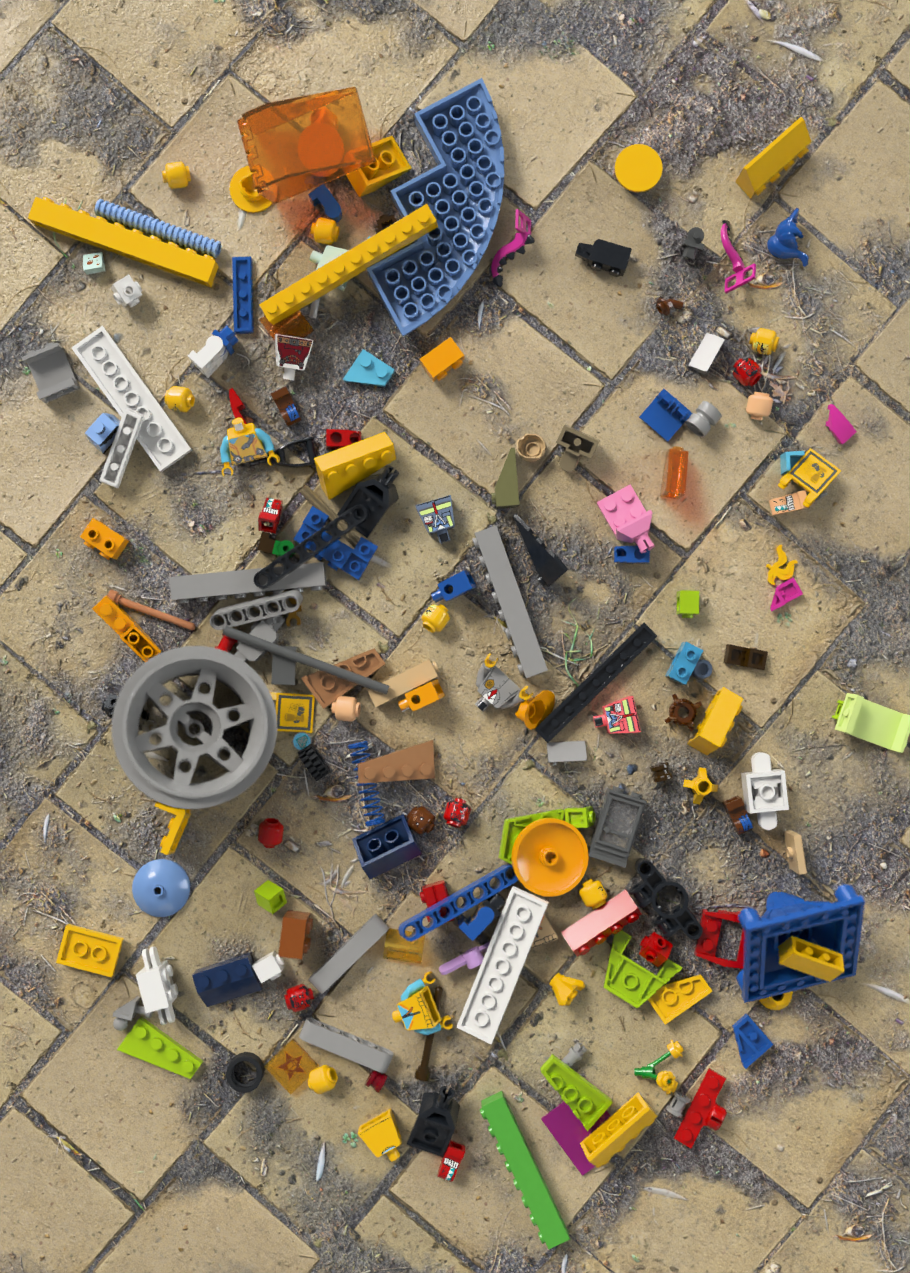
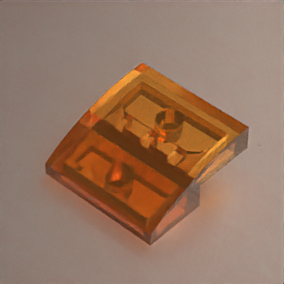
M300 310L275 325H272L265 315L259 319L274 341L275 334L305 338L314 331Z

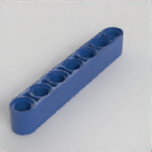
M502 865L404 921L399 926V935L408 941H414L514 884L518 879L512 865ZM511 868L513 875L508 879L506 872ZM492 878L496 879V886L494 888L490 887ZM478 887L480 894L478 897H474L473 891ZM459 897H462L464 900L463 904L458 907L456 901ZM445 906L447 913L441 917L439 911ZM429 916L430 923L427 926H423V918ZM408 926L413 927V932L410 936L405 935V930Z

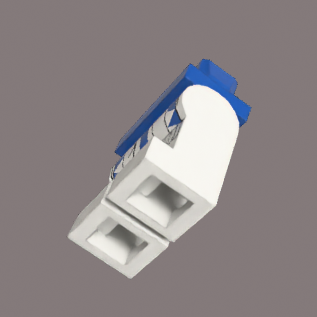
M227 325L220 332L215 329L212 332L213 336L207 339L206 345L198 353L192 351L188 355L194 366L207 378L226 360L228 353L232 355L235 352L233 346L239 340Z

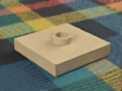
M792 830L784 831L789 869L799 875L806 874L807 869L802 837Z

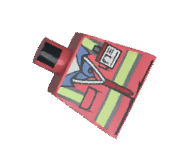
M627 696L602 706L603 715L593 717L595 728L606 726L607 733L641 732L633 696Z

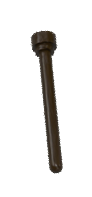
M441 986L435 988L433 997L438 1012L443 991ZM434 1033L426 1035L421 1065L415 1071L414 1078L420 1081L430 1080L431 1072L428 1065Z

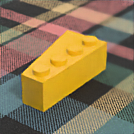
M383 432L316 457L314 461L321 488L328 500H331L396 460L394 444L387 434Z

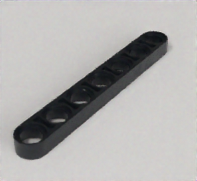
M361 505L353 506L257 572L254 576V584L261 589L269 588L364 523L368 518L367 510ZM357 509L364 511V517L360 520L354 518V511ZM341 520L348 522V528L344 531L338 529V522ZM325 531L332 533V539L328 542L322 540V534ZM309 542L316 544V550L312 553L306 550V545ZM293 553L300 555V561L296 564L290 561V556ZM276 564L284 566V572L280 575L274 572ZM265 574L268 577V583L260 585L258 578L260 575Z

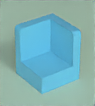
M790 451L780 455L781 474H787L800 458L805 455V451Z

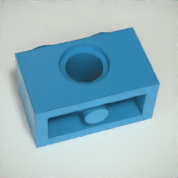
M682 642L665 676L681 685H686L703 650L688 642Z

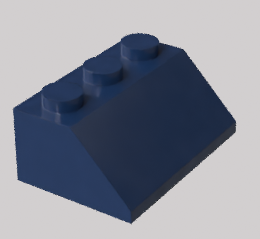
M404 814L352 839L361 867L370 880L422 854Z
M251 952L196 969L192 974L197 994L206 1007L263 989L252 967L254 959Z

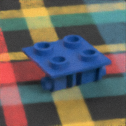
M663 389L639 418L668 442L691 416L692 412L668 391Z

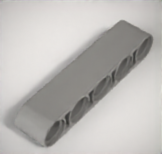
M290 590L223 607L211 616L210 625L216 630H223L225 626L235 627L291 613L299 608L303 601V596L297 590ZM289 598H294L297 604H292ZM271 602L276 603L278 609L273 608ZM253 607H257L260 613L254 612ZM235 611L240 612L242 618L237 617ZM217 616H221L224 622H220Z
M377 914L373 915L308 979L310 983L323 994L388 931L389 927Z
M310 1017L306 1018L299 1038L307 1043L381 1073L387 1072L394 1055L387 1048Z

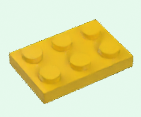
M67 924L56 963L113 977L124 938Z

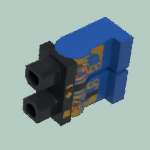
M496 893L476 906V910L468 919L462 916L458 920L459 928L473 941L493 921L494 916L497 918L501 914L500 908L506 903L504 898L499 893Z

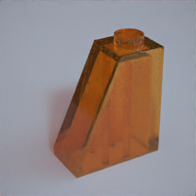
M673 446L672 449L669 448L666 452L660 497L679 499L685 495L689 451H683L684 448Z

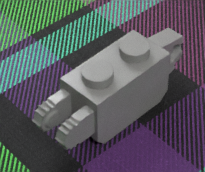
M279 615L262 620L261 622L256 621L250 629L252 631L249 634L275 644L279 640L278 630L285 620ZM237 641L238 645L236 648L238 651L234 656L244 662L247 660L258 661L267 651Z

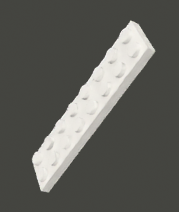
M103 326L72 347V350L121 418L125 409L144 415L137 440L160 472H163L192 451L191 447Z
M515 886L511 888L456 1028L489 1044L493 1043L549 902Z

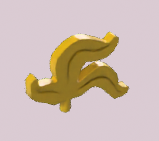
M782 545L776 548L778 561L772 566L766 565L770 569L767 581L771 585H776L774 583L776 576L780 580L791 578L794 573V564L798 563L796 560L788 562L785 569L779 568L787 561V556L782 551Z

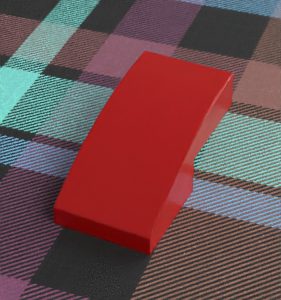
M231 388L229 389V398L235 419L242 418L244 424H247L240 413L246 407L235 390Z

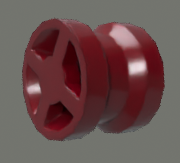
M372 1070L365 1082V1086H371L375 1092L379 1093L388 1075Z

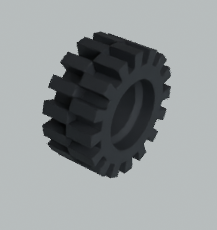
M309 744L298 752L305 768H307L315 780L318 781L330 773L328 765L314 745Z

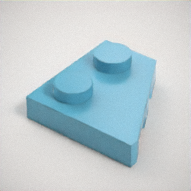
M363 349L343 378V381L346 383L355 382L363 385L371 384L385 387L394 374L395 369Z

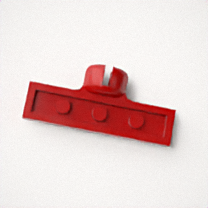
M711 1068L708 1069L674 1139L692 1148L703 1126H708L715 1131L720 1129L727 1111L716 1103V1098L726 1077Z

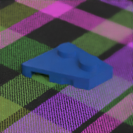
M747 1013L732 1025L741 1063L745 1069L774 1045Z

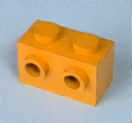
M450 337L420 358V364L433 382L437 379L440 381L448 375L447 372L452 368L455 370L463 364L464 354Z
M94 518L91 519L80 536L85 540L83 544L91 549L96 547L101 551L99 554L108 560L110 558L117 560L129 540Z

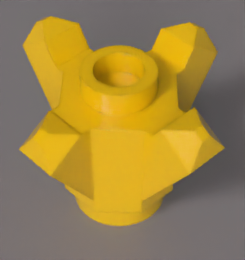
M699 767L697 777L693 780L684 779L683 787L692 789L695 793L693 804L700 805L704 796L710 792H717L718 785L712 784L707 778L706 768Z
M559 972L549 983L560 1006H570L572 1000L578 994L577 990L581 991L585 988L584 981L566 977Z

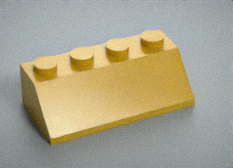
M800 117L743 168L736 183L750 199L755 194L759 196L767 188L765 185L769 182L774 183L781 176L779 173L783 169L785 171L790 169L797 157L801 159L809 151L807 147L811 143V139L804 119Z
M638 1092L580 1143L587 1159L597 1168L606 1165L615 1153L622 1151L631 1139L637 1138L640 1131L646 1126L648 1127L653 1124L657 1115Z

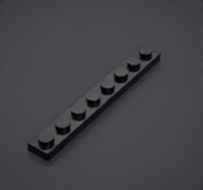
M643 622L534 730L549 743L657 635Z

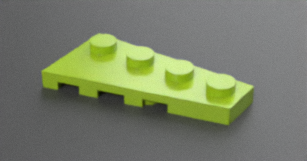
M142 1016L117 1049L189 1079L193 1077L203 1060Z
M552 1054L541 1066V1073L555 1091L560 1094L562 1100L568 1104L573 1114L582 1122L587 1131L612 1104L611 1098Z

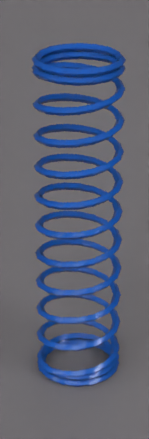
M368 741L348 745V749L365 748L351 753L350 756L367 755L352 761V764L364 762L360 760L371 755L370 753L357 754L369 748V746H365L368 745ZM357 784L356 786L375 785L368 789L359 791V794L377 792L371 796L360 799V801L378 800L372 804L363 806L362 809L381 807L375 811L363 815H382L378 818L365 822V826H373L384 823L386 821L385 818H382L384 814L375 813L381 810L383 807L378 805L372 806L381 801L380 798H371L379 794V791H368L370 789L375 788L377 784Z

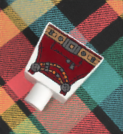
M275 334L276 366L284 367L283 379L294 380L296 369L305 370L313 340Z

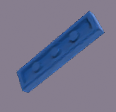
M232 257L234 333L254 334L252 257Z

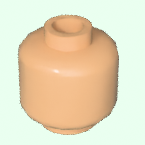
M754 392V394L748 397L746 412L751 415V419L762 420L763 417L770 416L773 399L769 397L770 394Z
M339 696L336 702L332 703L331 711L335 714L338 721L353 722L356 717L360 716L361 704L355 697Z

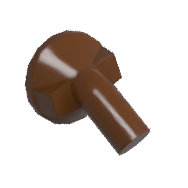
M659 298L656 301L658 312L666 316L670 314L671 307L680 310L683 307V302L674 299L666 300Z

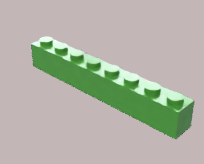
M500 1091L481 1100V1115L490 1124L488 1126L489 1132L492 1137H496L498 1141L496 1144L500 1155L504 1154L507 1160L505 1161L506 1168L515 1177L513 1179L517 1191L521 1190L523 1194L521 1197L525 1208L529 1207L532 1213L530 1218L533 1225H537L540 1230L538 1235L542 1244L546 1243L548 1249H551L570 1240L567 1227L503 1092Z

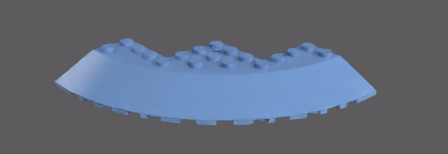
M482 78L414 113L415 124L438 166L391 190V199L401 218L427 204L437 220L438 227L415 240V243L367 268V273L373 286L402 336L407 335L426 323L442 310L462 289L483 257L497 223L504 185V147L498 117Z

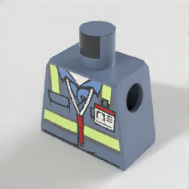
M451 495L415 505L428 534L437 533L439 543L450 541L448 530L455 528Z

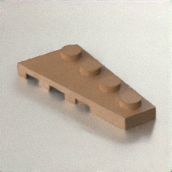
M374 648L334 664V666L369 677L386 663ZM320 670L301 678L323 709L336 701L339 696L344 695L358 685Z
M433 740L358 763V783L360 784L435 778Z

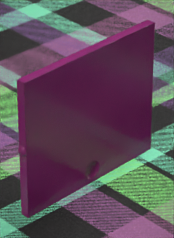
M562 1101L561 1104L543 1116L541 1120L582 1176L595 1167L587 1159L580 1143L611 1115L606 1110L587 1131L582 1122L573 1114L568 1104Z

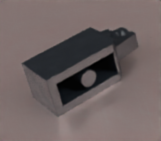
M598 239L594 241L593 245L579 243L575 256L587 261V266H590L592 270L607 271L610 275L619 277L623 276L626 271L632 249Z

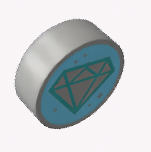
M306 732L295 734L292 740L294 748L301 751L309 744H312L310 734Z

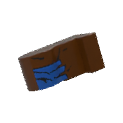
M286 386L270 393L287 426L301 421L296 405Z
M735 796L722 802L738 835L753 829L741 797Z

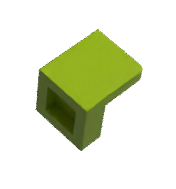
M267 880L254 890L257 904L271 914H274L287 903L283 888L270 880Z

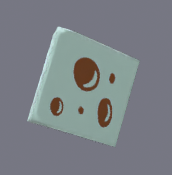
M102 252L83 255V269L86 274L106 271Z

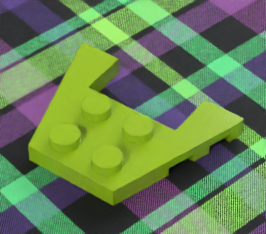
M556 809L504 819L499 858L512 864V849L520 832L527 825L539 819L557 818L563 820L565 810Z
M621 930L614 934L603 987L632 1006L639 1008L660 987L666 984L676 973H679L683 967L668 958L661 966L657 975L622 954L632 936Z

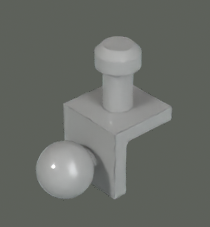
M137 996L113 1012V1017H116L113 1021V1026L116 1030L122 1031L128 1026V1020L132 1021L137 1013L145 1015L146 1018H151L154 1011L146 1013L145 1008L139 1006L141 997Z

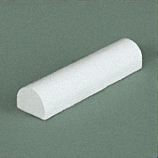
M124 410L99 481L119 488L144 415L133 410Z

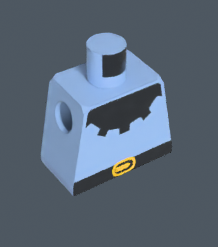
M102 413L88 428L85 435L91 444L105 454L112 446L120 420L113 414Z

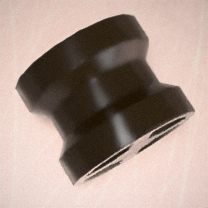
M668 762L650 767L651 772L654 773L653 780L655 783L673 777L672 773L668 770Z

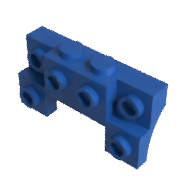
M312 506L293 540L301 543L323 528L329 516ZM323 532L322 540L325 542L330 541L332 536ZM364 537L360 538L354 549L337 540L314 557L320 561L324 558L328 561L327 565L337 571L340 568L357 580H360L378 546ZM314 542L307 543L306 548L314 552L316 550V544Z

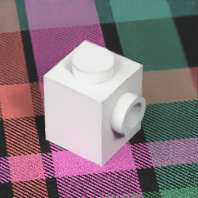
M273 951L255 961L252 967L260 982L263 983L268 979L272 981L281 976L280 972H282L285 963L283 958L278 957L277 953Z

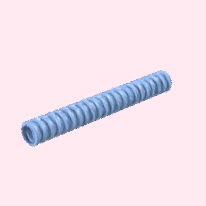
M99 199L95 205L96 216L101 215L102 218L112 219L113 222L123 223L124 226L129 225L130 228L140 229L141 232H146V234L157 235L158 238L162 237L163 240L168 239L169 242L179 243L180 246L184 245L186 248L196 249L197 252L207 253L209 256L212 255L213 258H217L220 254L221 242H215V239L204 238V235L193 234L192 231L188 232L187 229L182 230L181 227H176V225L165 224V221L154 220L153 217L143 216L142 213L132 212L131 209L126 210L125 207L115 206L114 203L104 202L103 199Z

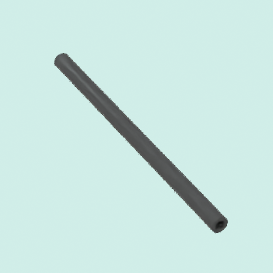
M225 626L223 630L224 636L387 695L389 685Z

